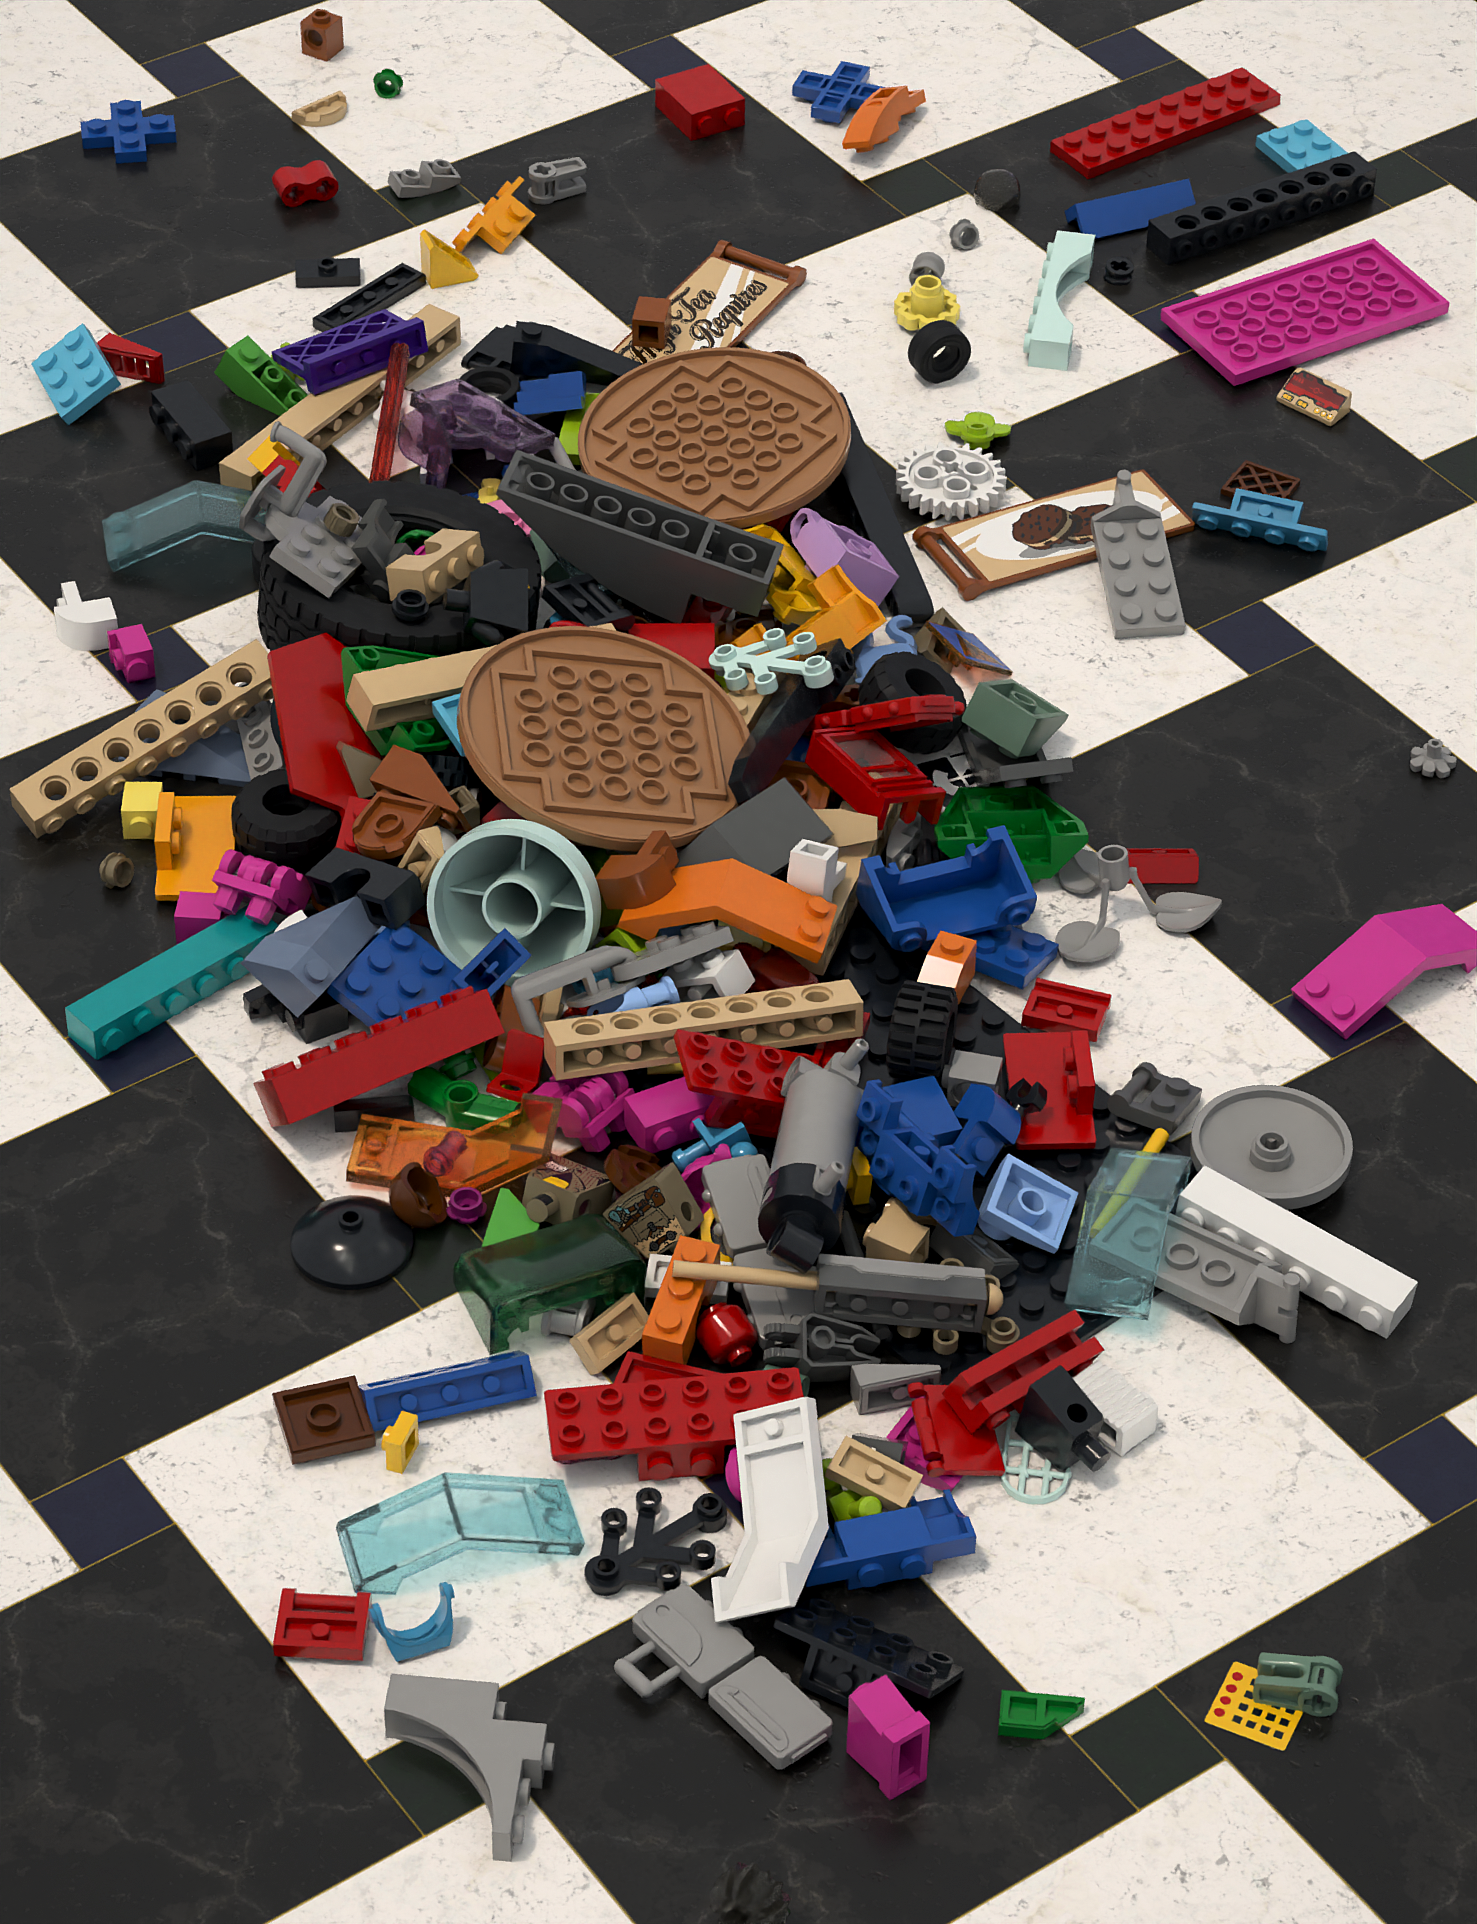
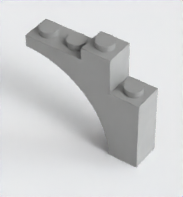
M391 1674L384 1706L386 1738H394L426 1748L458 1768L477 1789L490 1815L493 1860L511 1862L514 1843L522 1844L524 1837L525 1816L519 1815L520 1806L529 1805L531 1788L542 1789L544 1771L553 1770L555 1743L547 1742V1724L506 1720L507 1702H499V1683Z

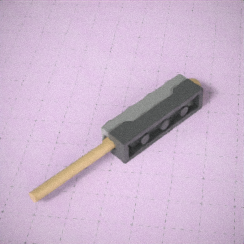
M819 1253L816 1271H808L804 1274L801 1272L679 1260L673 1261L672 1277L813 1290L814 1313L845 1321L981 1333L984 1314H995L1003 1304L1002 1291L992 1283H988L986 1286L985 1269Z

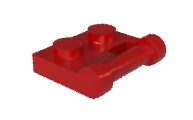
M283 1588L273 1640L274 1656L363 1661L370 1619L368 1609L372 1605V1593L357 1592V1596L297 1593L296 1588Z

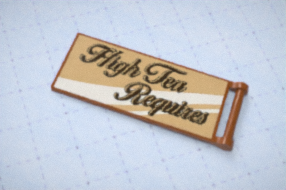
M719 240L714 251L665 298L671 299L672 320L665 349L632 346L631 332L612 351L645 364L670 354L688 350L736 347L796 286L800 287L803 285L807 276V270L797 265L790 267L735 248L731 242ZM727 259H731V260L737 261V262H739V263H742V264H745V265H748V266H751V267L760 269V270H762V271H765V272H768V273H771V274H774V275H777V276L786 278V280L781 279V278L776 277V276H773V275H770V274H767V273H764V272H761V271H758V270H756V269H753V268H750V267H747V266H744V265H741V264L732 262V261L727 260Z

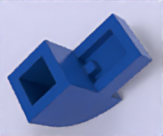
M971 1083L954 1110L959 1123L964 1127L953 1144L956 1148L954 1154L966 1165H976L975 1175L984 1177L1004 1143L1014 1145L1021 1129V1116L1015 1108L989 1086Z

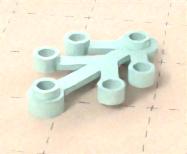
M781 628L770 629L763 634V641L741 648L732 644H724L717 647L708 659L710 667L715 670L716 674L724 676L727 688L731 691L741 690L748 685V678L743 667L752 669L757 692L761 695L771 694L779 687L775 673L769 671L803 675L805 684L809 688L824 687L834 679L831 664L824 656H812L806 659L805 662L787 660L788 658L800 654H809L816 650L817 644L812 632L797 634L793 638L794 644L786 646L787 640L784 630ZM769 650H770V652H767V653H764V654H761V655L756 656L757 654H760V653H763V652H766V651H769Z

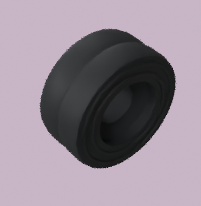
M947 320L933 321L922 327L914 335L908 347L910 364L924 380L930 383L945 382L957 376L965 368L971 355V345L968 338L955 324ZM945 347L939 355L933 357L938 350Z

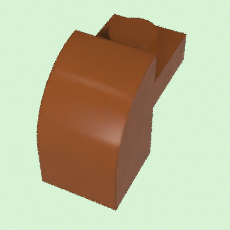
M666 830L652 831L637 855H610L595 877L608 910L636 909L647 906L663 898L676 886L671 872L678 864L679 859Z

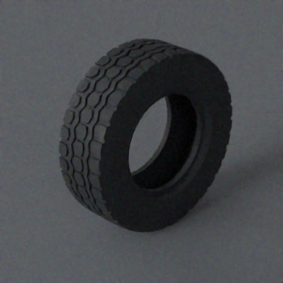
M364 481L350 483L348 486L343 484L329 487L327 491L323 489L312 493L305 502L317 508L329 496H332L334 499L345 502L362 518L374 500L385 499L387 501L385 509L393 520L401 521L404 524L394 544L402 535L415 529L431 531L434 534L441 529L479 532L481 546L484 550V565L494 560H501L515 569H528V585L530 586V589H528V632L536 630L541 588L540 559L533 542L526 536L523 529L518 524L514 525V521L504 513H498L496 508L487 503L482 504L480 500L466 494L464 496L460 495L457 491L446 488L439 489L437 486L422 483L417 485L414 482L396 481V483H391L390 481H373V483H368ZM277 538L263 542L257 619L262 640L270 651L323 633H328L346 647L374 645L441 657L463 651L487 648L485 644L474 638L473 635L466 634L463 631V612L443 610V602L429 604L428 614L425 618L414 622H407L392 612V604L371 600L348 589L350 586L365 583L361 577L365 570L364 565L328 598L269 557L274 547L280 542ZM467 578L451 589L463 590Z

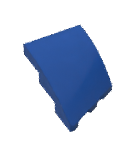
M576 371L548 375L549 378L520 381V392H517L518 402L514 403L515 416L583 409L586 400L585 373Z

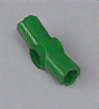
M428 1066L414 1071L411 1080L408 1082V1094L443 1115L446 1127L455 1133H467L476 1128L516 1136L520 1129L524 1114L523 1104L480 1094L473 1082L468 1080L454 1081L433 1067Z

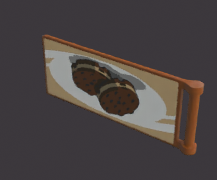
M1145 470L1131 472V484L1135 500L1160 512L1166 538L1194 530L1195 522ZM1117 477L937 528L921 526L915 530L912 539L919 548L925 549L958 586L959 594L965 600L971 601L984 591L1097 559L1090 526L1092 516L1112 506ZM942 539L976 579L968 578L936 541Z

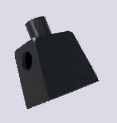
M1061 1365L1029 1386L1015 1428V1432L1060 1470H1066L1081 1460L1092 1472H1096L1107 1463L1111 1456V1453L1097 1440L1104 1422L1102 1413Z

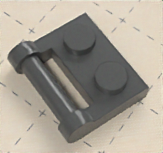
M1142 1062L1134 1069L1131 1080L1122 1090H1116L1108 1098L1107 1107L1112 1114L1154 1130L1162 1128L1169 1135H1172L1200 1102L1202 1088L1191 1085L1185 1079L1171 1078L1160 1074L1153 1064ZM1143 1089L1152 1091L1142 1103L1133 1101Z

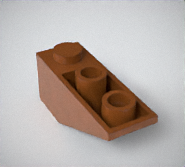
M393 745L369 779L376 791L438 804L442 815L436 822L449 831L458 829L467 833L472 830L462 811L423 755Z

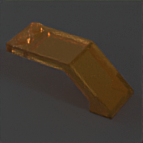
M523 1093L520 1109L473 1131L362 1114L346 1169V1181L390 1188L392 1179L404 1166L411 1162H418L425 1171L432 1173L436 1177L444 1197H450L453 1191L461 1187H472L480 1193L550 1161L563 1099Z

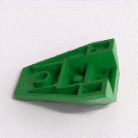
M1033 785L1005 788L1004 786L959 787L939 818L938 823L934 826V835L938 848L950 859L965 856L967 844L974 843L977 848L985 843L988 839L986 835L987 829L1005 825L1031 884L1037 883L1041 879H1051L1089 841V835L1084 822Z

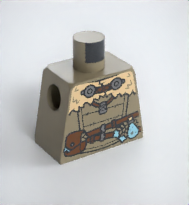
M673 1162L620 1196L603 1213L604 1217L647 1259H649L650 1254L660 1255L667 1249L673 1254L680 1235L690 1237L689 1234L704 1220L702 1211Z

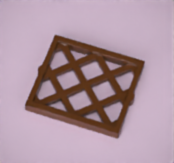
M1245 460L1236 472L1231 474L1230 479L1221 488L1220 494L1233 498L1236 488L1248 491L1259 489L1262 494L1290 499V496L1300 485L1301 479ZM1245 470H1249L1251 474L1240 476ZM1270 477L1272 482L1261 483V478ZM1254 480L1256 485L1246 486L1244 481ZM1234 482H1238L1240 487L1230 488ZM1291 485L1287 491H1283L1281 486ZM1275 487L1278 492L1267 493L1265 488Z

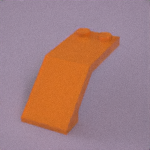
M730 858L674 868L671 874L676 886L667 895L652 904L636 909H623L617 927L645 940H651L656 937L659 929L720 920L817 964L823 954L837 905L826 901L822 897L812 896L782 880Z

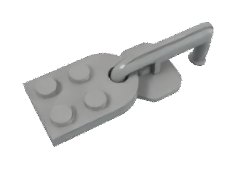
M702 922L693 923L680 929V936L676 935L668 938L667 935H663L646 941V949L636 953L619 946H600L516 979L512 984L511 994L525 1032L544 1038V1029L539 1021L532 998L582 979L586 992L566 1000L567 1006L583 1008L621 995L646 981V974L733 942L729 926H715L714 922L702 924ZM610 968L616 982L610 983L608 978L595 981L593 974Z

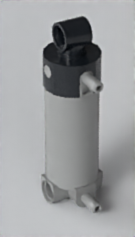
M856 1039L846 1053H835L824 1068L799 1055L789 1067L783 1080L780 1094L786 1098L769 1178L764 1187L760 1205L758 1229L765 1243L768 1244L766 1253L803 1274L810 1270L819 1253L825 1254L835 1246L840 1236L846 1206V1189L860 1121L856 1114L864 1092L863 1089L857 1087L861 1073L858 1062L869 1050V1045L864 1039Z

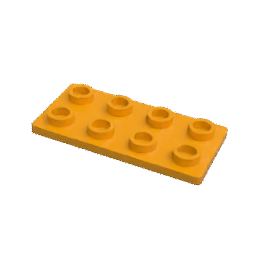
M159 792L154 839L157 865L155 899L157 901H178L180 891L217 892L218 886L212 881L214 873L218 870L225 852L229 849L235 850L236 845L231 820L232 803L236 796H175L174 792Z

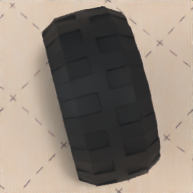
M906 651L883 655L867 672L858 689L859 706L912 696L943 694L953 696L954 702L960 701L964 704L965 710L967 708L963 690L949 673L943 670L937 663L926 659V657ZM963 714L953 717V722L890 732V727L876 730L898 749L901 748L912 754L921 753L926 755L937 753L940 750H944L957 736L964 724L962 722Z
M272 770L264 775L254 777L241 788L232 803L231 820L233 836L235 837L237 848L245 856L251 855L274 862L279 867L286 866L298 871L302 868L308 869L315 866L336 846L342 825L340 813L290 793L286 770Z

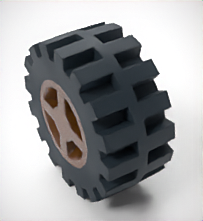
M421 754L444 786L460 787L465 785L467 788L475 787L476 773L467 757Z

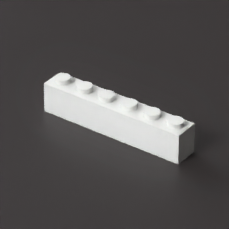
M1205 1165L1179 1195L1176 1216L1282 1264V1274L1295 1273L1300 1277L1299 1291L1325 1304L1329 1309L1337 1311L1361 1324L1367 1330L1373 1331L1387 1339L1411 1309L1418 1284L1417 1281Z

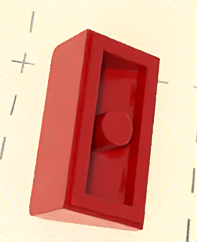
M1126 848L1128 851L1129 867L1137 868V876L1142 884H1195L1198 882L1199 856L1193 848ZM1130 879L1127 884H1134V883H1133L1132 880Z

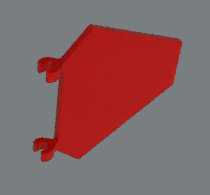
M323 633L272 650L267 655L290 793L338 811L342 824L349 797H358L336 749L338 741L382 760L386 755L381 756L346 707L341 652L346 646L328 633ZM448 749L442 751L420 753L455 756V754ZM374 795L367 797L365 799L371 800Z

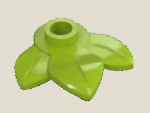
M985 412L968 413L964 420H948L944 426L949 434L960 436L964 440V445L968 443L969 449L989 448L991 440L995 437L1007 436L1011 432L1010 425L995 423L994 417Z

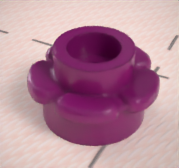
M472 1187L456 1189L452 1192L448 1201V1216L461 1224H472L479 1217H483L487 1211V1205L482 1200V1194Z

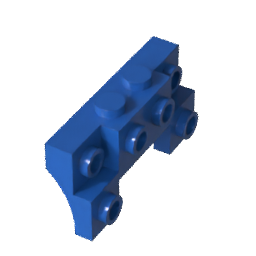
M879 1079L867 1081L856 1116L865 1123L858 1149L872 1161L869 1173L882 1184L884 1189L896 1196L912 1214L923 1217L931 1215L954 1237L973 1234L980 1215L973 1200V1181L977 1166L974 1164L966 1165L954 1154L956 1148L953 1145L940 1146V1149H938L914 1126L899 1128V1116L903 1100L901 1098L892 1099L881 1089L883 1082Z
M950 1489L943 1490V1497L916 1502L913 1496L907 1508L835 1522L834 1534L829 1526L805 1585L806 1587L845 1580L848 1590L861 1587H873L881 1583L906 1578H917L921 1575L932 1573L934 1561L974 1554L976 1534L969 1516H965L959 1510Z

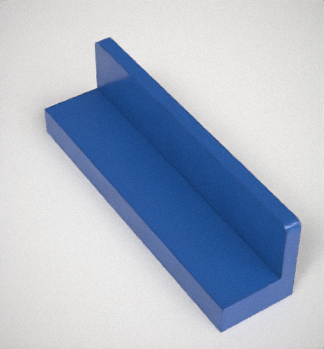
M1185 179L1077 203L1064 212L1067 223L1077 221L1080 233L1095 235V239L1148 228V220L1195 205L1196 203L1190 180Z

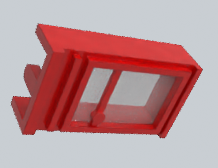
M855 726L813 730L805 763L858 813L878 817V830H883L889 806L893 803H903L899 817L905 824L912 823L916 818L917 812L931 825L938 823L946 791L942 787L935 788L933 782L927 780V776L876 729L855 732Z

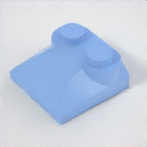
M1007 1154L988 1185L979 1209V1227L987 1236L995 1240H1007L1013 1236L1055 1254L1062 1240L1078 1192L1016 1157Z

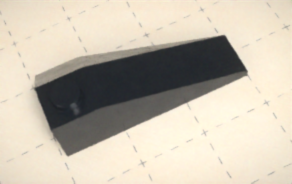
M516 321L511 373L549 378L548 375L582 371L585 373L586 383L609 386L625 373L643 365V363L553 326L536 322Z

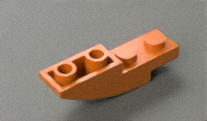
M907 86L884 87L875 91L864 101L854 115L842 142L843 149L856 148L857 153L868 152L874 149L875 144L889 141V136L899 131L898 121L901 120V116L914 113L917 106L926 102L924 90L908 91Z

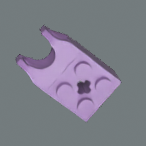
M801 508L791 521L790 534L792 543L806 561L805 567L808 571L818 577L830 567L839 564L849 580L879 607L899 576L873 542L857 535L848 527L838 526L822 518L817 512L809 508ZM805 518H807L808 523H806L800 530L802 522Z

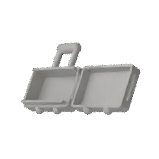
M749 1154L712 1162V1164L704 1166L701 1180L705 1190L702 1193V1199L710 1203L717 1223L714 1226V1233L722 1238L727 1255L734 1258L733 1266L799 1272L769 1256L766 1253L768 1244L765 1243L759 1233L758 1215L764 1187L770 1173L766 1157L762 1154L752 1156ZM812 1266L809 1271H816V1266ZM733 1283L735 1291L740 1292L748 1313L747 1317L757 1331V1342L762 1351L770 1347L790 1345V1343L765 1339L763 1337V1328L766 1324L787 1323L798 1325L809 1313H814L813 1290Z
M682 1584L674 1590H669L638 1610V1613L633 1616V1633L644 1645L624 1658L618 1659L614 1664V1670L639 1696L648 1698L654 1692L679 1677L701 1699L709 1693L708 1703L710 1707L771 1765L779 1770L794 1763L832 1736V1719L821 1710L819 1702L810 1700L791 1682L789 1674L780 1672L764 1656H758L754 1659V1646L743 1636L742 1630L738 1627H733L728 1621L722 1623L715 1622L713 1603L709 1600H704L689 1585ZM653 1652L670 1669L650 1681L633 1664Z

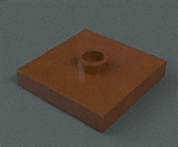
M355 1375L272 1393L273 1405L292 1465L376 1446L375 1434Z

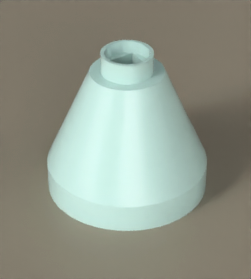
M501 819L482 824L470 830L441 857L432 873L428 886L427 914L431 931L440 950L446 958L461 970L493 938L506 928L532 955L504 983L512 987L514 981L522 976L590 950L600 926L601 897L595 875L587 860L564 836L536 822L520 819Z

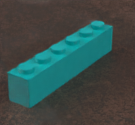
M248 904L238 910L236 915H229L65 1007L68 1036L94 1059H100L250 973L241 962L262 939L274 933L279 925L272 919L267 926L248 919L245 916Z

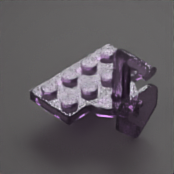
M460 378L411 393L410 406L415 409L402 416L398 432V446L401 453L410 461L427 470L425 484L437 486L439 489L446 488L452 448L467 450L483 448L495 455L496 459L503 462H511L516 450L528 454H536L538 451L553 447L555 433Z

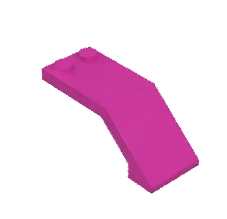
M1443 904L1374 915L1291 988L1293 997L1346 1040L1423 971L1461 964L1462 969L1466 973H1470L1477 966V931Z

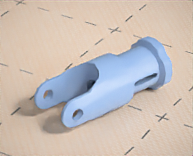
M666 975L661 977L660 982L642 989L634 987L621 995L590 1006L587 1016L593 1015L595 1010H598L596 1014L598 1015L680 1003V998L673 980L670 976Z

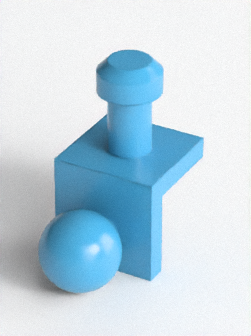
M697 1118L692 1122L701 1140L683 1151L680 1148L672 1153L671 1158L679 1172H683L686 1166L697 1158L713 1154L720 1144H727L729 1146L732 1158L749 1154L752 1156L759 1153L742 1122L729 1129L706 1127L701 1119Z

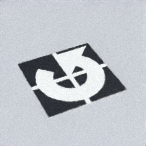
M964 752L916 764L919 770L927 776V780L933 782L935 788L942 787L946 791L943 802L944 807L948 806L959 787L1004 786L1003 782L976 785Z

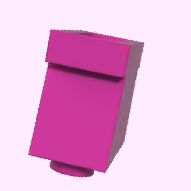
M887 1675L880 1677L872 1683L860 1685L849 1695L846 1752L879 1782V1789L889 1800L926 1780L930 1722L920 1711H914Z

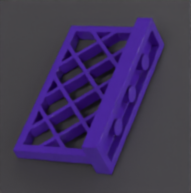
M383 309L271 351L276 363L305 379L308 391L315 395L428 352V344L423 320L416 317L406 321Z

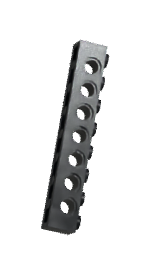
M1353 151L1148 220L1146 247L1164 263L1171 265L1374 196L1377 168Z

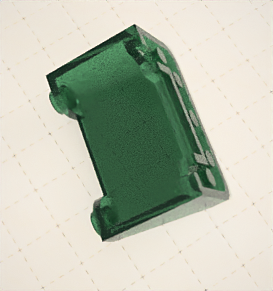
M584 1214L573 1220L482 1248L467 1250L459 1256L453 1268V1283L489 1355L509 1350L508 1337L518 1327L521 1333L528 1331L529 1317L601 1295L604 1303L608 1306L614 1304V1299L619 1300L624 1295L634 1292L644 1307L645 1263L639 1251L600 1214Z

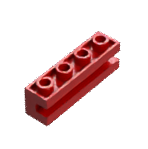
M1074 1309L961 1372L942 1392V1395L971 1434L985 1426L992 1431L1011 1417L1009 1413L1013 1410H1016L1018 1414L1021 1413L1029 1386L1059 1365L1071 1377H1074L1093 1364V1361L1105 1349L1095 1336L1082 1343L1075 1332L1085 1322Z

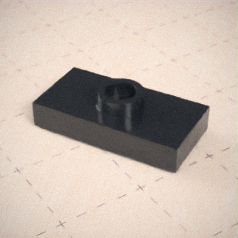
M324 257L321 259L295 260L296 287L361 286L360 258L334 259L332 257Z

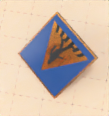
M929 621L925 622L924 626L951 651L947 659L956 668L961 664L968 671L974 666L1008 676L1012 675L1013 671L973 633Z

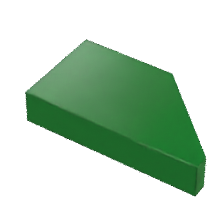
M1002 1690L998 1735L1043 1740L1084 1713L1085 1697Z

